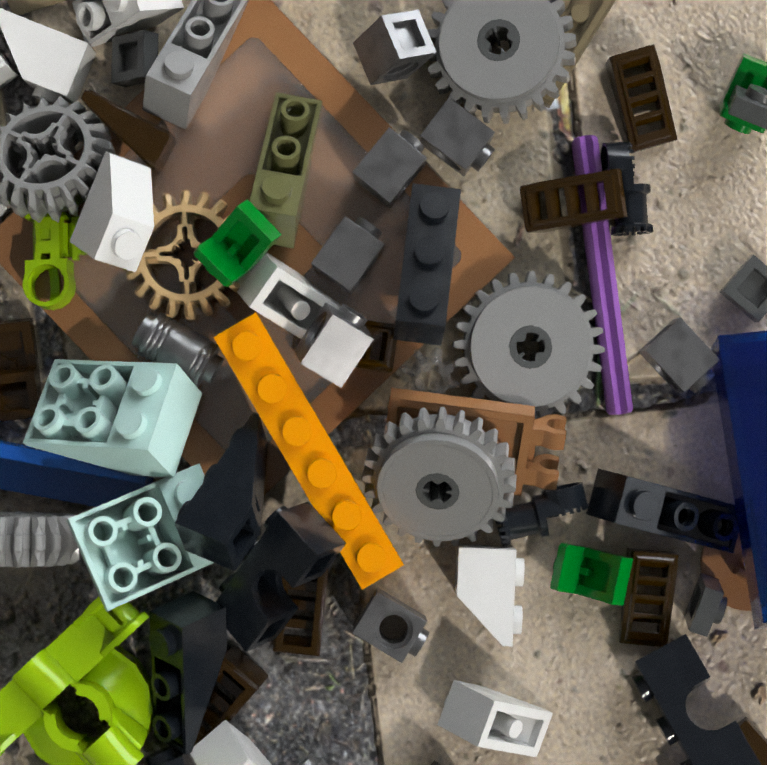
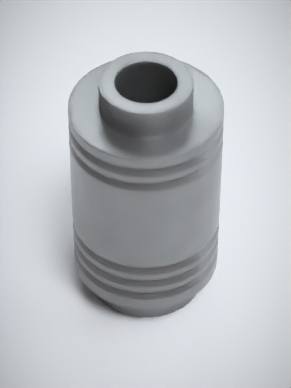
M150 312L141 323L132 341V346L138 348V355L145 357L147 360L149 359L151 362L177 363L197 387L203 380L211 383L224 361V358L217 355L220 350L218 344H215L180 322L172 320V318L167 317L162 312L158 316Z

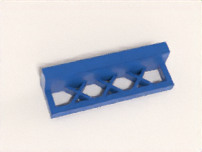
M0 440V489L97 507L153 483V477L130 475L29 447L25 444Z

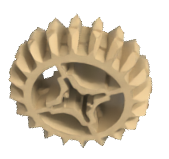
M182 190L180 195L181 205L176 206L173 197L169 193L163 194L162 201L166 209L160 212L153 204L154 229L137 271H128L126 277L129 281L144 279V282L136 288L135 294L142 298L153 291L154 295L149 302V307L155 311L161 308L167 300L166 316L170 318H175L179 312L180 305H184L186 319L195 320L196 305L200 304L205 316L211 317L214 315L211 300L216 298L224 308H228L231 305L229 298L223 294L228 287L223 286L216 280L210 287L197 293L199 276L205 266L199 260H193L195 264L188 267V271L183 261L172 256H177L179 250L184 251L182 246L188 244V240L193 249H196L201 244L198 240L194 217L207 220L219 228L228 218V216L225 219L222 218L228 205L224 200L220 199L211 210L208 209L210 195L207 192H201L197 204L192 205L191 192L189 190ZM180 219V225H177V236L174 241L167 246L152 249L153 243L160 231L171 222ZM151 264L175 266L178 270L179 282L182 283V294L165 289L157 280ZM234 282L229 288L237 293L240 284Z

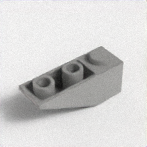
M249 0L191 1L146 74L143 111L183 129L188 127L209 90Z

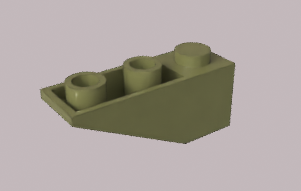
M278 92L275 94L249 201L282 234L273 245L294 249L305 200L322 101Z

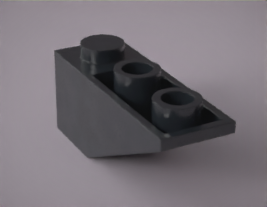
M253 412L245 425L234 432L229 447L217 464H213L207 470L203 484L193 498L182 505L175 522L185 551L233 571L238 568L261 533L268 442L259 414Z
M598 469L586 514L623 526L734 553L745 507Z
M195 591L149 611L154 737L185 755L193 750L227 651L226 607Z

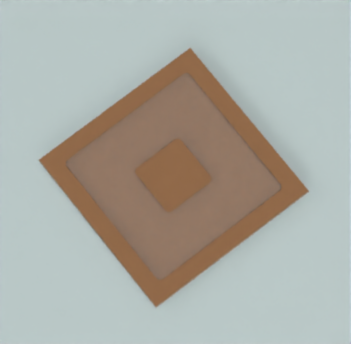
M249 0L209 90L186 129L143 111L144 89L124 107L169 131L176 138L175 141L177 143L162 171L158 173L151 168L153 204L160 212L165 210L162 195L169 193L173 197L176 206L181 205V191L189 190L192 195V205H196L201 192H207L210 195L208 209L211 210L220 199L227 203L226 212L222 216L225 219L239 204L247 199L250 200L276 92L321 100V114L294 249L273 245L267 253L297 271L341 306L345 304L351 307L367 320L395 324L412 184L449 187L426 164L391 208H388L353 179V170L389 127L392 130L394 129L271 0ZM105 125L112 137L110 141L116 155L148 166ZM84 146L74 155V159L80 160ZM461 200L459 203L446 323L475 296L474 293L477 290H482L515 259L513 254ZM84 202L77 206L78 217H80ZM68 210L65 211V212H67L68 214H70L72 217H76V216L72 215L71 213H69ZM13 212L0 224V265L23 288L24 260H33V223ZM345 216L353 222L360 216L382 232L378 240L385 244V248L354 292L349 294L313 268L311 262ZM194 217L198 240L200 243H203L214 235L218 227L207 220ZM180 219L171 222L160 231L153 243L152 249L167 246L174 241L177 236V225H180ZM188 240V244L182 246L184 251L179 250L177 256L172 257L183 261L189 271L188 267L195 264L193 260L198 261V259L194 256L193 252L195 249L191 247ZM87 254L80 255V261H73L72 258H67L74 262L75 295L70 303L61 309L43 310L90 360L151 362L149 359L147 360L145 357L138 355V348L132 346V341L141 323L150 312L157 316L161 312L166 315L168 301L166 300L161 308L155 311L149 307V302L154 295L153 291L142 298L135 294L136 288L144 282L143 278L137 281H129L126 277V273L129 270L95 260ZM151 264L157 280L165 289L182 294V283L179 282V274L175 266ZM203 268L200 273L197 293L207 289L217 280L206 268ZM48 270L39 275L35 284L36 295L43 302L50 300V276ZM59 270L61 293L64 287V278ZM228 287L223 292L231 302L228 308H224L215 298L210 301L214 308L213 316H205L200 304L196 305L195 320H187L184 314V305H180L177 316L172 318V320L180 322L217 344L213 338L214 336L254 314L256 311L250 308L239 294ZM258 313L328 435L424 345L423 343L397 340L392 373L354 368L342 388L300 364L294 351L301 341L300 338ZM373 333L374 340L372 341L370 353L371 360L379 361L382 333ZM219 350L217 355L224 358V361L217 375L211 383L203 380L197 387L202 392V396L182 453V457L190 466L200 463L204 475L210 466L217 464L225 453L234 432L245 425L253 412L258 414L221 350ZM261 419L268 442L264 485L265 495L291 471V468Z

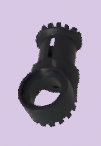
M631 142L603 143L601 147L602 171L621 169L628 216L615 219V225L611 227V236H628L630 232L632 236H635L636 232L637 235L653 233V225L648 223L646 195L651 193L650 184L643 183L634 184L633 176L635 172L633 168H635V164H633L632 160H635V157L629 155V153H634V150L628 149L632 147Z
M583 482L557 486L556 490H543L540 495L532 496L531 502L506 508L504 521H496V525L501 524L502 526L497 528L502 547L509 546L511 540L539 534L541 538L548 537L549 530L546 517H559V514L565 516L568 512L574 514V508H576L577 512H581V508L582 511L588 509Z

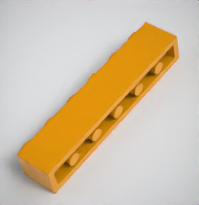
M255 312L214 336L213 338L312 506L346 542L340 553L361 589H365L404 566L394 545L371 509L370 504L258 313Z

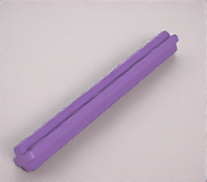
M584 135L574 138L572 141V151L576 176L602 171L597 136ZM604 183L597 184L600 210H605L607 205ZM580 187L579 195L582 213H587L584 187ZM608 220L582 225L592 305L593 310L597 312V315L594 317L595 327L603 328V333L597 336V343L605 347V352L599 354L600 366L602 367L601 374L606 412L609 415H620L632 412L633 403Z

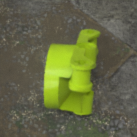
M98 596L48 647L43 648L12 677V680L0 690V756L19 736L24 734L35 754L49 765H136L144 757L140 750L152 728L154 719L153 689L151 678L139 659L119 645L149 618V615L145 611L139 613L130 602L106 612ZM70 684L77 690L75 692L77 696L86 697L95 704L98 709L99 720L101 722L105 720L108 723L109 727L100 736L88 738L86 737L87 734L76 733L68 728L62 719L61 707L59 708L58 706L59 695Z

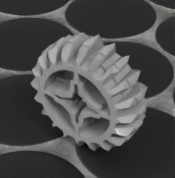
M41 96L38 106L34 108L22 102V113L14 116L6 112V122L8 124L0 126V203L7 208L11 207L14 213L21 218L30 214L31 218L38 223L42 221L47 213L52 220L58 223L62 212L67 210L72 215L78 217L77 206L86 202L105 152L116 155L110 141L112 137L109 130L91 110L87 111L85 106L79 101L69 106L67 100L60 96L53 105H50L48 100ZM81 141L84 143V150L80 160L74 159L76 154L75 146ZM21 158L26 160L22 166L24 173L18 179L16 177L17 168Z
M1 511L0 567L65 566L82 558L81 552L67 522V519L76 515L36 511Z

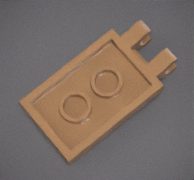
M391 387L387 422L390 421L399 427L402 413L406 412L413 419L419 417L420 408L423 407L426 408L429 414H437L440 407H445L447 414L456 416L459 410L465 411V419L471 422L478 417L482 418V429L485 432L494 428L497 429V444L503 442L509 444L508 457L515 458L516 462L515 474L517 475L514 495L521 496L523 485L536 486L545 490H556L559 470H557L559 457L552 454H540L534 457L536 446H542L551 450H564L567 430H565V416L548 414L535 419V406Z

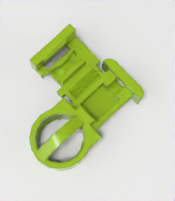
M64 211L58 223L52 220L47 213L42 221L38 223L31 218L30 214H27L24 218L33 223V260H24L25 274L22 283L24 294L29 301L43 309H61L70 303L76 290L74 262L67 258H72L73 261H80V255H86L85 252L69 242L79 217H72ZM45 270L49 271L50 300L47 302L40 301L35 292L36 280ZM59 270L64 278V287L61 293Z

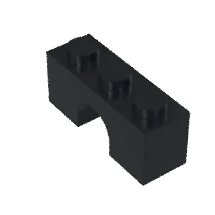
M412 184L393 340L440 346L442 344L447 319L461 189Z
M309 502L291 508L282 506L275 510L265 521V532L259 540L254 542L244 557V562L240 568L225 579L219 587L221 595L216 602L226 607V629L246 652L276 639L299 608L287 595L283 587L282 577L292 588L321 577L346 545V542Z
M686 634L635 661V668L638 674L631 678L644 702L646 703L653 699L662 716L655 721L669 746L676 742L679 744L687 759L681 762L680 765H761L736 721L718 730H705L696 726L688 717L686 712L687 696L695 688L708 682L710 675Z

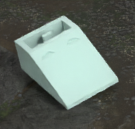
M55 359L23 443L29 447L130 475L174 478L202 392L177 363Z
M200 463L175 473L174 478L165 477L67 519L106 612L214 563L185 551L175 525L182 505L186 501L191 500L203 484L205 475Z

